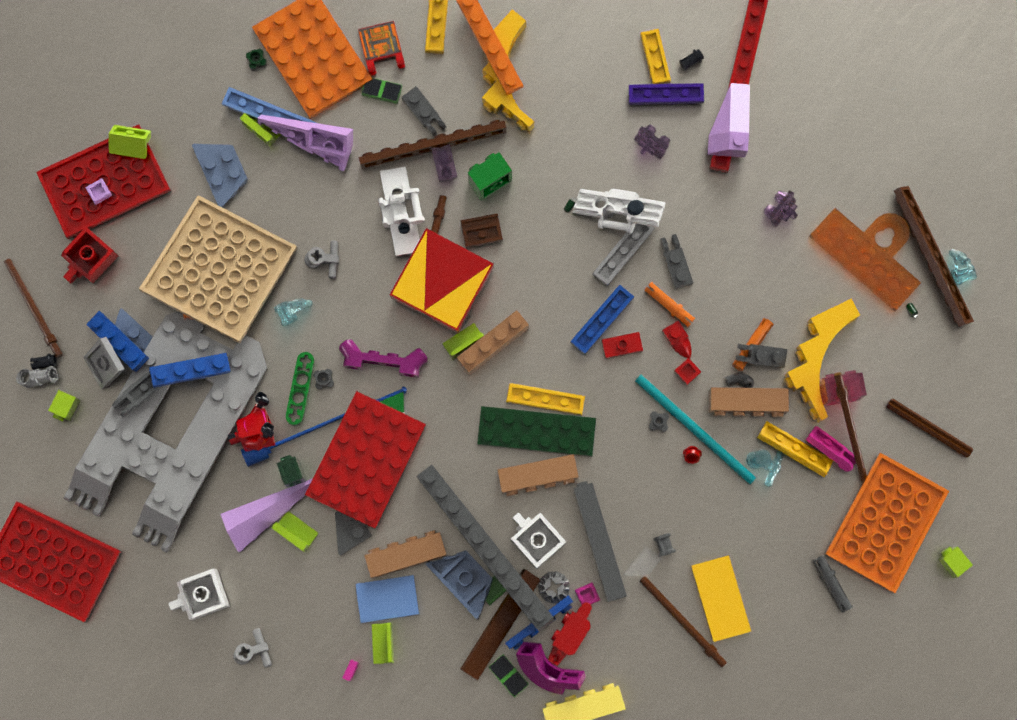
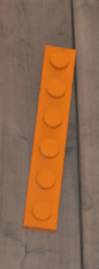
M456 0L505 94L509 95L523 88V83L478 0Z

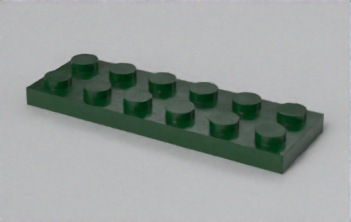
M481 406L477 445L592 457L596 418Z

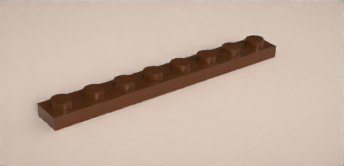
M494 120L484 126L481 124L475 125L468 130L458 129L453 134H439L429 140L427 138L419 139L417 143L413 144L403 143L397 148L391 149L388 147L381 149L377 153L367 152L362 157H359L360 165L363 170L507 133L505 120Z
M909 186L897 188L894 190L896 201L903 209L904 217L912 228V234L920 245L921 253L925 255L928 261V267L936 278L937 286L942 290L945 303L953 313L954 321L959 327L974 322Z

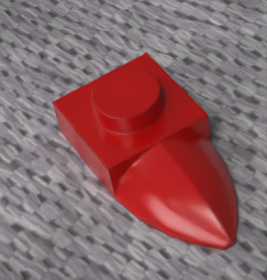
M679 320L663 329L664 336L675 352L690 359L692 348L689 336Z

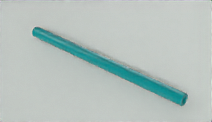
M642 374L635 380L639 386L747 483L751 484L756 479L749 470Z

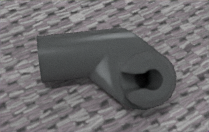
M743 372L725 377L728 386L736 383L745 388H752L754 386L753 378Z

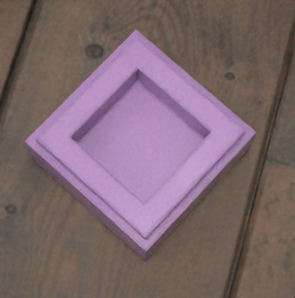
M102 178L85 187L95 205L112 196Z

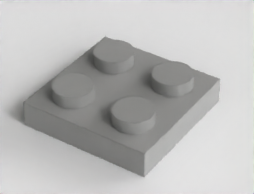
M107 337L100 338L83 357L101 389L107 388L125 370Z

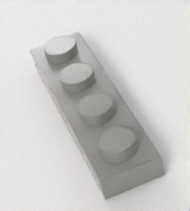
M635 224L633 232L631 234L626 232L592 275L608 286L654 231L655 227Z

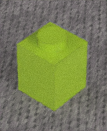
M58 390L48 411L53 413L52 417L63 422L64 419L71 421L80 400Z
M949 546L941 552L942 557L938 559L953 578L959 577L973 566L958 546L953 548Z

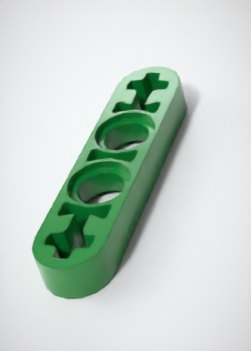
M309 352L300 353L296 361L286 411V420L292 426L300 425L305 416L315 366V359ZM306 356H308V359L311 361L310 363L306 364V370H310L309 373L306 371H299V368L303 369L304 364L303 362H301V360L305 359ZM299 375L307 376L308 380L304 385L297 383ZM295 394H303L304 400L301 403H295L293 401ZM292 405L302 407V410L297 409V415L300 418L296 419L295 422L290 418V415H294L295 409L291 408Z

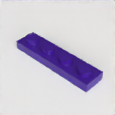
M704 83L632 84L628 86L629 105L704 103Z

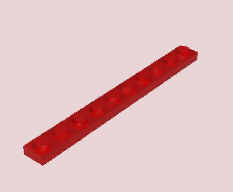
M749 0L729 87L731 83L749 84L768 0ZM712 155L709 169L728 173L732 157Z

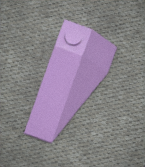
M730 84L708 137L707 155L745 158L749 143V84Z

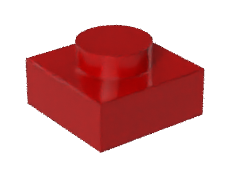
M689 358L674 370L686 385L701 373L700 369Z

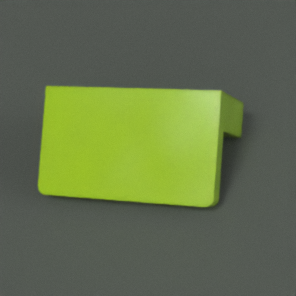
M245 113L239 118L246 128L269 147L282 135L280 133L275 134L272 132L273 129L264 124H258L257 119L249 117Z
M114 125L109 132V153L145 159L147 157V143L151 138V131Z
M473 323L443 342L442 345L452 360H454L484 335Z
M289 511L284 514L279 522H275L272 526L273 530L303 552H306L318 535V532Z
M392 623L372 624L373 664L394 663Z

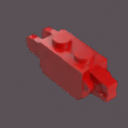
M585 602L581 604L576 613L574 611L571 614L567 612L561 621L564 626L560 631L557 629L551 638L554 641L552 644L553 648L548 660L554 665L558 666L566 655L575 654L591 628L590 621L587 620L592 609L590 603Z

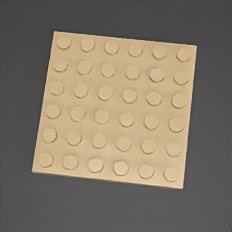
M198 195L139 290L226 337L241 343L296 252L297 246Z

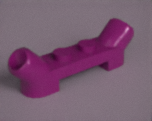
M352 339L345 340L339 346V351L344 356L343 367L363 371V365L366 363L400 368V376L419 377L420 367L428 362L427 356L420 348H417L405 358H401L395 353L379 355L380 352L369 350L368 353L361 352Z

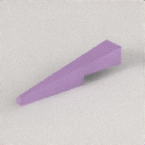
M260 115L258 117V124L268 126L273 129L272 132L275 134L280 133L284 135L288 141L305 151L324 158L323 161L335 164L339 167V170L344 171L346 169L353 147V129Z
M312 479L222 513L221 517L226 531L237 551H243L250 542L258 538V535L287 513L295 503L302 500Z

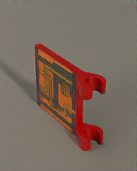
M394 21L358 29L368 72L371 76L377 74L374 62L395 57L398 69L405 68Z

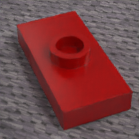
M639 332L601 340L605 359L643 351Z

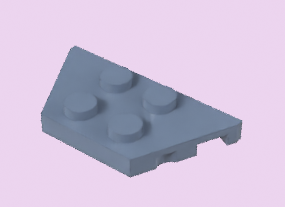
M192 144L218 206L225 208V204L230 198H233L237 194L238 189L243 187L248 181L233 145Z
M122 308L119 310L115 325L144 352L153 336Z
M466 550L453 556L443 557V559L434 562H427V567L478 620L493 578Z

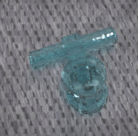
M951 249L949 255L953 257L955 269L951 270V274L956 285L959 286L969 279L975 280L977 274L974 266L971 264V259L962 251Z
M298 298L293 301L283 302L277 305L274 310L279 314L282 326H286L295 322L298 319L296 314L305 309V307H311L313 303L311 300Z
M762 449L750 452L747 455L746 461L752 469L762 467L769 471L764 484L771 487L776 474L780 472V464L784 453L778 450L774 461H772L770 453Z

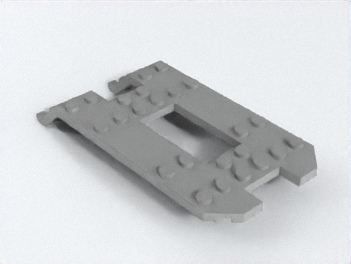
M181 312L168 314L164 317L144 351L149 359L137 372L132 371L117 399L127 388L147 373L149 367L227 353L231 372L203 378L213 383V386L176 449L143 433L170 385L162 386L125 417H122L120 413L131 403L128 399L120 407L114 408L112 406L77 464L69 489L64 496V499L70 502L74 498L76 491H81V495L75 503L76 506L80 507L88 495L82 508L86 511L89 510L95 498L98 500V504L92 513L99 517L106 506L112 485L122 468L156 484L143 506L132 535L139 537L146 525L150 527L149 532L144 537V541L148 543L156 530L157 532L151 545L157 546L162 534L167 536L166 541L161 546V550L166 553L174 542L181 520L225 445L228 434H231L237 420L241 417L267 371L260 342L245 335L241 343L237 342L235 348L231 349L201 334L205 325L192 318H183V313Z

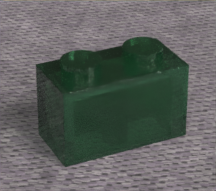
M288 455L280 459L281 462L276 463L283 483L287 488L307 481L300 460L295 456Z

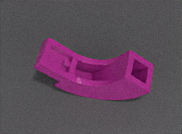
M523 642L516 654L523 673L534 684L549 692L563 695L565 689L580 690L586 678L585 671L562 669L550 663L544 655L541 643Z

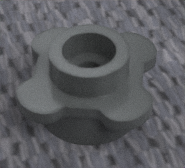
M330 369L314 372L313 376L316 380L315 387L317 389L334 385Z
M653 411L650 414L651 423L649 428L651 430L666 431L668 429L667 420L669 415Z

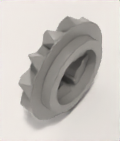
M553 571L542 576L538 589L544 600L550 603H558L567 597L570 585L565 575ZM550 579H552V581H554L555 584L562 583V585L557 588V596L553 590L546 591V589H548V587L551 586Z

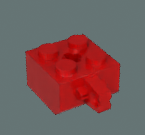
M85 227L61 254L70 263L67 267L69 270L63 278L72 284L78 277L81 279L85 276L94 284L119 256L91 230Z

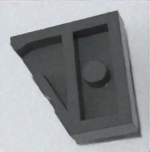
M338 511L335 512L338 553L341 556L370 538L372 534L365 524Z

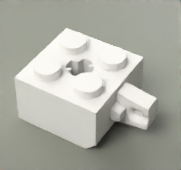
M519 512L513 517L519 526L516 528L518 533L511 538V541L536 569L566 544V541L541 513L532 520L529 517L525 520ZM536 536H538V538H539V536L542 537V538H543V540H542V544H543V545H541V546H539V544H538L537 546L534 545V542H535L534 537H536Z
M210 569L177 582L180 594L177 595V600L169 602L172 611L182 608L183 612H187L189 620H195L230 607L217 569ZM201 590L207 592L205 599L199 597V594H202Z

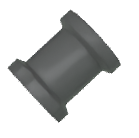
M670 533L653 538L657 542L660 551L659 557L676 552L669 538L671 536Z

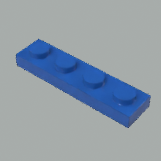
M619 285L570 343L585 355L633 300L634 296Z
M98 311L86 324L99 338L107 337L115 353L135 372L149 359L101 311Z
M227 353L149 367L153 388L231 372Z
M568 595L548 611L553 617L560 611L564 614L572 608L570 604L573 600ZM531 623L508 640L506 645L509 649L513 647L516 650L522 645L524 638L528 635L532 638L539 632Z

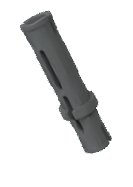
M825 555L814 559L813 562L822 575L820 578L827 584L841 612L843 613L845 610L851 609L853 606L838 582L835 570H832L828 564Z

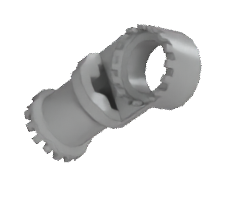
M49 366L44 370L22 369L18 372L16 380L18 384L31 388L42 386L48 382L55 383L58 381V374L54 366ZM29 374L28 381L24 383V377Z

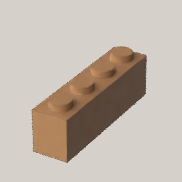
M516 310L457 357V362L470 376L529 329V324Z
M711 387L709 389V413H714V416H726V413H733L734 417H743L745 414H752L753 417H764V414H772V417H783V414L789 412L788 388Z
M574 454L497 469L502 494L507 496L517 495L518 491L525 490L526 493L537 491V487L544 486L545 489L556 487V483L561 482L564 485L573 484L579 477Z
M433 530L424 533L425 537L417 539V536L405 539L406 543L403 544L394 542L388 544L387 548L380 550L379 547L368 550L369 554L364 556L371 578L374 579L447 556L441 533H436Z

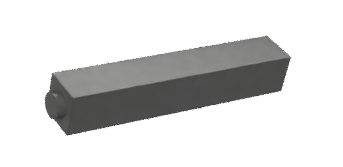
M587 481L578 483L573 491L606 600L610 602L626 597L627 594L593 483L588 484Z

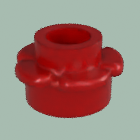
M690 446L683 450L684 459L687 463L695 464L699 462L702 456L701 450H698L695 446Z

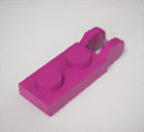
M815 426L805 439L836 463L838 462L839 468L845 472H850L853 469V465L856 464L853 453L818 426Z

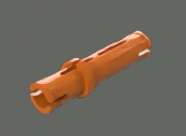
M653 282L649 286L654 291L648 287L645 288L644 291L671 312L672 317H677L686 327L691 325L686 318L691 322L696 319L683 309V305H678Z
M763 318L746 345H760L774 324L770 320ZM740 350L739 355L748 357L749 350ZM735 360L732 366L737 370L743 371L747 362Z

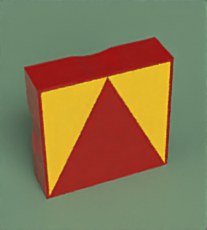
M426 228L389 295L391 299L414 311L429 316L434 322L458 334L471 311L476 296L482 291L494 268V263Z

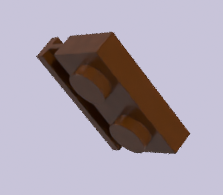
M498 213L460 220L466 248L503 241Z

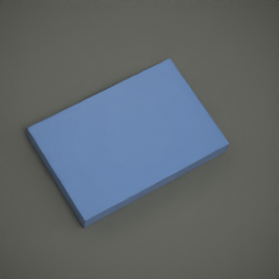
M414 575L355 584L361 623L419 614Z

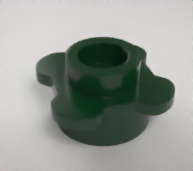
M262 49L247 52L246 58L249 60V67L251 69H255L260 65H266L267 60L263 57L264 52Z

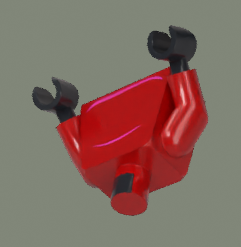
M258 392L255 396V401L258 404H255L251 413L237 420L238 431L228 434L231 446L241 443L245 451H260L262 448L275 445L274 426L271 424L266 409L263 407L269 404V399L263 392Z

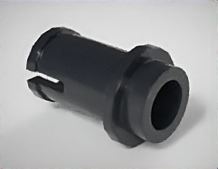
M699 49L692 50L693 53L679 60L680 65L685 71L696 63H701L704 59Z
M51 354L30 359V362H33L30 363L32 370L57 365L55 355Z

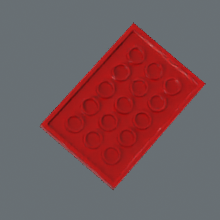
M139 124L136 125V126H134V127H131V128L142 129ZM108 138L36 172L67 239L78 235L85 227L88 229L96 227L171 191L149 143H147V157L141 159L109 153ZM102 178L112 196L95 205L85 187Z
M356 391L305 496L376 529L426 424Z
M16 501L0 532V582L86 623L122 551Z

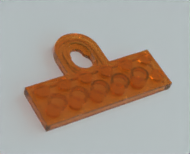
M834 208L809 236L894 311L921 284L916 277L893 258L909 238V226L897 214L886 213L879 216L863 232L839 210ZM886 228L893 229L895 234L892 238V244L889 247L879 246L875 241L876 233L884 231Z

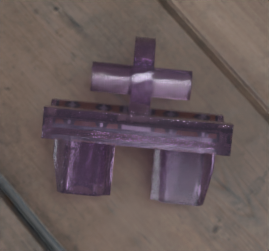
M651 124L646 127L642 126L634 138L638 145L643 148L640 153L645 155L648 152L652 156L655 155L661 159L669 147L670 139L663 135L660 139L656 137V129Z
M450 145L432 148L439 182L458 178Z
M779 190L774 197V200L779 203L778 206L774 207L769 204L764 209V214L775 227L782 220L787 222L789 218L796 219L798 216L795 212L798 206L795 204L794 192L790 190L788 193Z

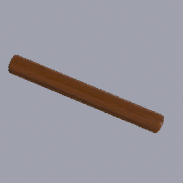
M892 398L887 403L886 407L958 453L965 457H969L972 454V447Z

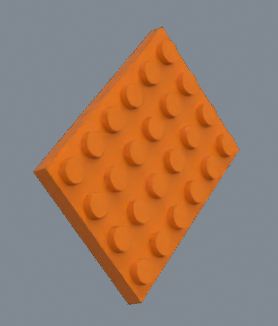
M296 0L252 26L256 36L309 119L363 88L364 84L372 80L371 75L322 0Z
M879 453L824 555L886 590L896 593L949 490L886 455Z

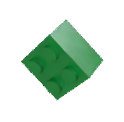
M500 152L490 154L480 165L477 163L470 167L468 172V182L481 201L512 181V169Z

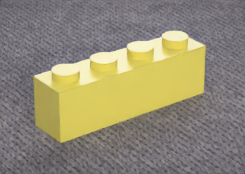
M611 683L602 686L603 690L595 692V689L583 692L584 696L576 698V695L565 697V702L557 704L556 700L545 703L546 707L542 708L545 720H592L625 710L626 708L619 686L614 687V684Z

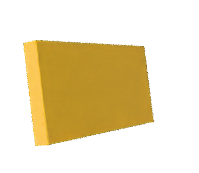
M729 555L692 565L691 569L712 641L716 642L752 632Z

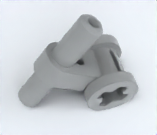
M330 242V254H325L321 248H312L304 257L306 265L316 268L321 263L329 264L328 277L335 279L337 264H339V256L337 255L338 242ZM313 254L315 255V258H318L317 261H314V257H311Z
M259 628L254 629L253 635L257 645L240 644L236 648L233 658L236 663L244 665L250 661L252 656L260 654L264 667H270L272 664L268 655L269 648L267 642H264L261 630ZM241 650H243L244 653H248L245 658L243 656H239Z

